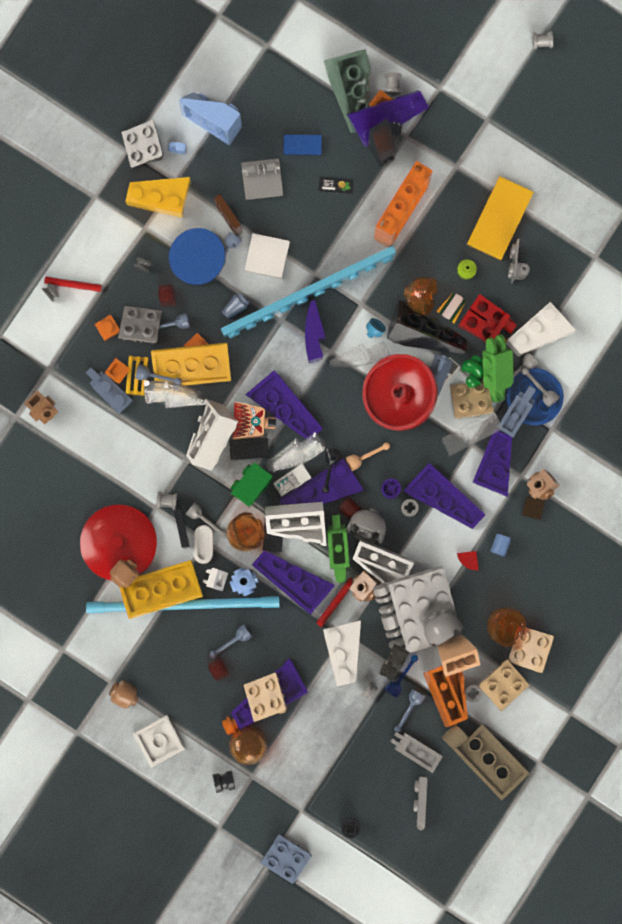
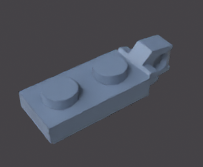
M90 368L86 372L92 379L89 383L92 388L119 415L133 402L102 371L97 374Z
M529 386L525 394L520 391L499 423L498 429L514 438L533 407L535 400L532 399V396L536 391L535 388Z

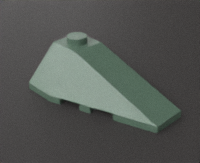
M366 49L324 60L329 82L351 133L356 131L346 114L354 113L370 106L368 104V92H370L369 74H371V67Z

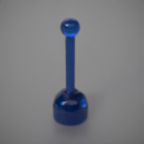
M417 655L411 656L410 663L399 679L390 682L384 690L395 698L401 692V681L412 665L418 661Z

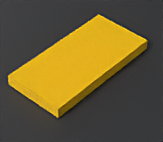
M499 176L467 245L501 261L534 192Z
M227 342L151 350L154 374L170 378L179 377L182 380L180 385H176L171 381L154 378L155 389L231 381Z
M192 560L140 575L130 587H119L128 619L203 597Z

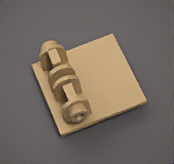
M480 381L481 385H477L475 388H469L466 383L450 385L455 418L461 419L468 416L472 418V416L478 417V415L494 413L490 391L484 387L483 381Z
M519 625L508 661L535 672L543 673L555 636Z
M507 659L504 662L502 661V664L494 669L491 674L489 673V676L478 685L500 711L504 710L529 686Z
M277 673L244 684L254 722L277 713L282 714L286 712L287 705H285L284 694H282L283 690L280 687Z

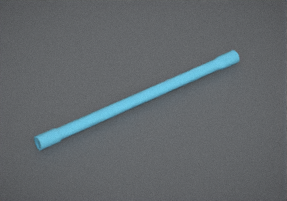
M279 596L196 599L161 610L279 608ZM86 602L87 613L126 611L124 602Z

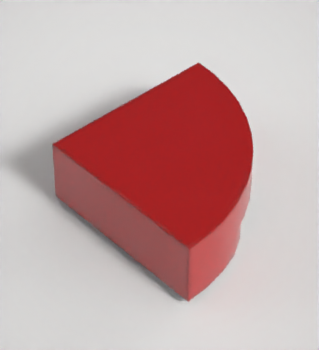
M476 551L457 553V558L464 567L470 570H479Z

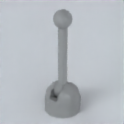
M528 352L522 358V366L513 373V376L515 377L523 368L532 369L539 363Z
M528 368L522 369V374L527 375L543 393V402L547 407L553 405L560 398L554 391H546L529 373Z
M194 502L186 515L192 519L201 518L220 533V537L225 538L227 532L219 529L202 515V508Z

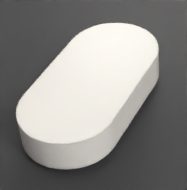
M206 525L197 527L194 532V558L201 564H206L213 558L214 534L212 529Z

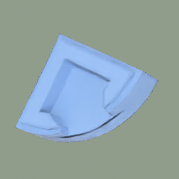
M171 142L168 144L167 151L185 155L187 146L185 143Z

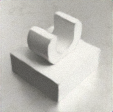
M215 568L206 570L210 576L208 580L203 579V583L207 584V587L223 591L228 573Z

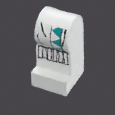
M301 463L291 472L274 482L273 485L282 497L309 481L311 476Z

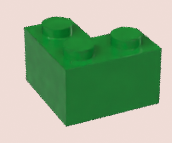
M255 462L252 465L248 464L242 471L244 476L241 480L236 479L230 487L232 489L231 495L249 508L273 480V476Z

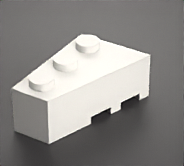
M549 302L512 335L506 344L520 357L569 336L576 329Z
M205 398L204 404L206 408L203 417L199 416L198 422L201 423L197 434L193 433L186 457L193 465L212 471L218 463L223 449L227 446L232 432L235 431L238 421L225 405Z
M361 621L323 630L337 686L356 682Z

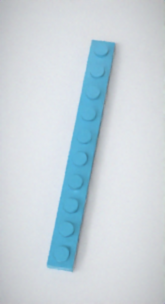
M393 245L222 327L221 331L224 338L228 336L233 338L239 335V331L244 328L246 330L252 329L257 326V322L261 320L266 322L274 318L273 314L285 313L291 309L290 306L296 303L298 305L304 304L308 301L307 298L313 295L318 297L324 294L325 289L332 287V289L342 285V281L346 279L350 281L359 277V273L362 271L370 272L377 268V264L381 262L386 264L392 261L396 254Z

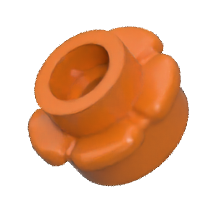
M227 716L222 721L224 730L227 735L236 734L235 730L238 729L237 723L234 718L230 719Z

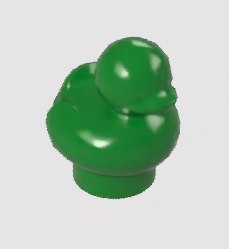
M475 355L471 359L465 360L461 366V371L469 375L466 378V385L469 388L481 385L479 379L483 377V359Z

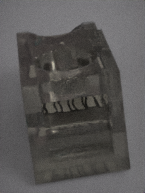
M394 644L378 674L393 681L410 652Z

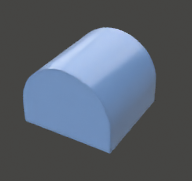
M496 534L490 552L505 557L511 539L507 536Z

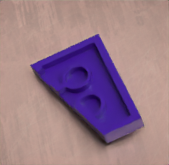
M494 429L472 482L507 498L512 446L511 436Z

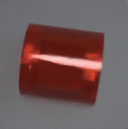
M173 285L159 286L160 307L176 305Z
M350 497L338 508L349 520L355 513L363 510Z
M221 657L207 666L216 682L230 675Z

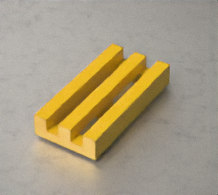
M129 356L128 367L130 370L127 373L126 394L145 396L147 379L142 380L141 391H138L139 380L134 379V390L130 391L133 361H136V376L140 361L144 362L143 365L148 367V357Z

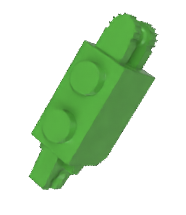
M501 334L497 335L495 340L493 337L486 340V350L482 351L484 387L489 389L491 401L495 403L505 400L506 388L511 387L514 383L513 350L506 348L505 338Z
M332 515V525L328 526L327 530L330 569H334L335 581L343 583L346 580V568L350 567L347 528L345 529V524L340 525V515Z

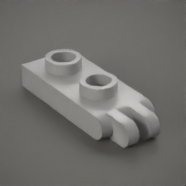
M396 732L394 735L400 738V741L397 742L394 739L390 741L396 745L395 750L433 773L443 756L408 734L404 733L402 736Z
M419 776V781L415 780L414 792H418V800H414L413 811L417 812V828L423 830L426 818L427 777Z

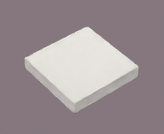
M253 233L245 271L282 279L290 241Z
M168 715L133 733L150 767L185 750Z

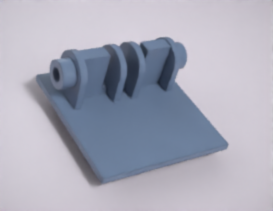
M278 834L261 864L294 884L312 855L309 851L299 847L298 844H294V841L291 842L284 835Z

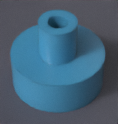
M372 318L366 324L367 336L369 338L374 336L381 337L386 331L385 325L378 319Z

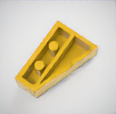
M190 177L130 182L125 201L128 206L183 218L191 179Z

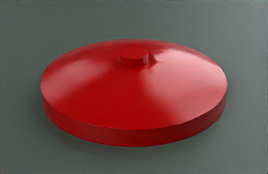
M407 354L387 356L378 361L368 372L362 390L363 403L368 415L380 426L394 431L413 429L426 421L435 408L438 398V385L435 375L426 363L414 356Z
M110 505L95 512L84 525L80 537L81 554L86 565L96 575L111 581L110 571L121 559L133 561L137 565L136 570L139 573L138 576H140L149 568L155 558L157 551L156 531L151 521L136 508L127 505Z

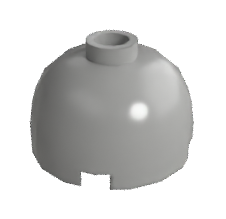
M375 509L356 512L347 526V531L349 533L350 531L354 532L356 539H363L373 544L375 541H379L378 544H381L387 530L385 520Z
M437 611L428 617L430 621L425 625L424 632L427 642L433 648L435 645L438 646L455 635L454 631L457 629L461 631L464 626L456 615L450 612L439 614Z

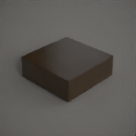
M526 497L521 515L540 520L545 501Z

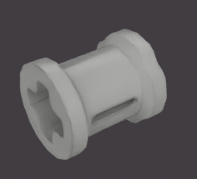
M552 31L545 34L532 33L533 49H537V47L553 48Z
M386 73L387 87L385 93L387 95H400L401 90L399 88L402 74Z
M158 491L156 508L167 507L176 510L178 493L171 495L162 494V492Z

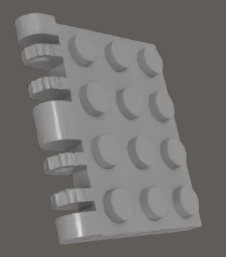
M443 565L373 587L377 603L388 602L391 599L393 602L380 607L379 612L383 614L381 619L384 630H388L386 631V637L392 638L402 634V638L395 639L389 643V647L392 648L390 650L392 657L395 659L431 647L427 642L424 632L425 625L430 621L428 618L430 615L438 611L439 614L450 612L457 617ZM458 629L455 630L453 637L462 635V632L458 631Z

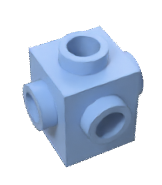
M244 567L234 571L235 575L231 576L232 581H230L233 592L237 591L239 595L243 594V596L254 593L253 589L257 588L255 583H258L255 572L251 573L249 569L245 570ZM242 578L247 579L246 585L240 584Z

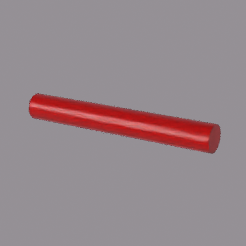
M46 276L44 284L50 283V285L97 292L102 290L101 284Z
M349 577L316 622L321 628L349 592L353 578Z

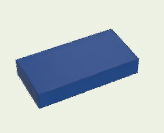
M284 135V155H321L322 135Z

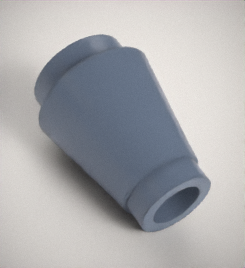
M239 292L237 295L234 294L222 313L230 320L247 309L250 302Z

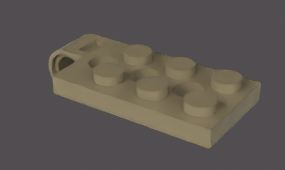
M454 724L441 737L501 801L530 774L483 724L469 737ZM478 739L480 741V748L478 750L470 748L469 743L471 740ZM486 753H491L494 756V761L491 764H485L483 761V756ZM500 767H504L507 770V776L502 779L496 774Z

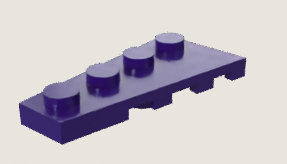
M417 90L396 97V99L384 101L378 105L366 107L346 115L363 146L367 147L370 129L388 119L402 125L428 109L429 106L421 91Z
M275 370L245 394L308 441L323 430L322 426Z
M341 459L332 465L328 486L330 491L328 493L322 492V488L325 486L327 468L279 499L282 505L323 502L324 505L362 492L364 489L345 460Z
M430 463L403 491L471 529L485 516L475 504Z
M265 550L252 564L254 568L310 615L335 586Z
M289 658L281 668L274 672L277 673L285 705L308 694L305 685ZM246 698L231 712L240 730L255 723L248 699Z

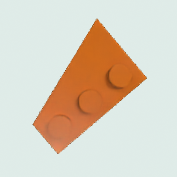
M441 665L423 673L444 726L449 727L468 719L463 671L445 677Z

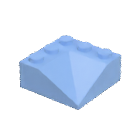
M195 92L179 100L184 117L229 146L242 128L239 109L232 104L228 106L225 103L208 101V97L202 93L198 95Z

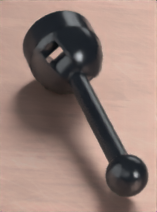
M327 448L325 450V460L329 465L325 486L322 488L323 493L330 491L328 486L332 465L339 461L341 454L339 450L334 448Z

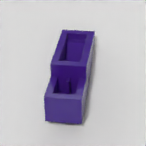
M315 300L310 303L305 324V346L308 363L323 360L319 341L325 340V333Z

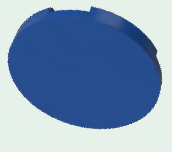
M193 228L182 232L173 241L169 251V263L172 271L180 280L190 285H204L213 281L221 272L226 262V251L222 241L213 232L203 228Z
M532 368L529 369V373L546 391H554L560 398L553 405L547 407L543 402V393L527 375H523L520 372L514 377L512 386L507 388L506 403L509 409L520 391L525 394L529 386L535 388L536 391L532 396L535 402L523 424L539 426L550 422L557 416L563 405L564 394L560 382L551 373L543 369Z

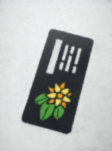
M320 177L319 192L352 194L353 179Z

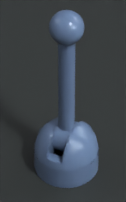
M231 232L228 233L225 239L227 245L225 248L226 254L230 248L238 247L242 241Z
M188 313L178 315L174 322L161 324L159 329L174 325L181 329L190 328Z
M138 364L135 376L137 380H145L150 376L174 382L176 385L182 383L179 377L170 378L150 373L148 367Z
M243 624L237 629L236 637L216 651H211L210 657L216 658L218 653L237 640L247 641L253 636L249 629Z
M414 689L411 690L409 694L411 704L399 725L394 728L395 732L401 733L402 726L413 706L420 705L424 701L425 695Z

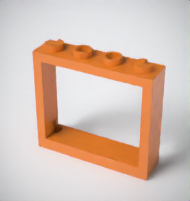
M418 161L414 163L376 224L374 240L387 248L393 245L428 189L433 170Z

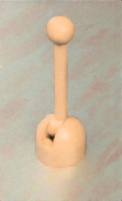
M385 442L383 446L361 457L350 455L346 457V462L351 471H354L361 466L362 460L382 450H388L390 444Z

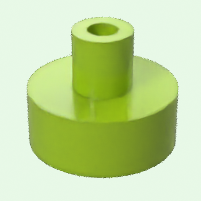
M468 259L461 261L457 268L458 275L466 280L473 278L477 271L476 264Z

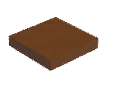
M219 194L214 197L215 206L235 236H238L242 233L241 224Z

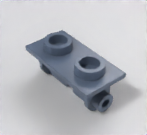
M435 354L430 369L435 375L439 396L453 360L448 359L444 355Z

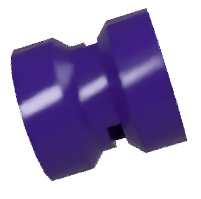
M391 478L384 481L381 487L382 494L388 499L396 498L401 491L400 483Z

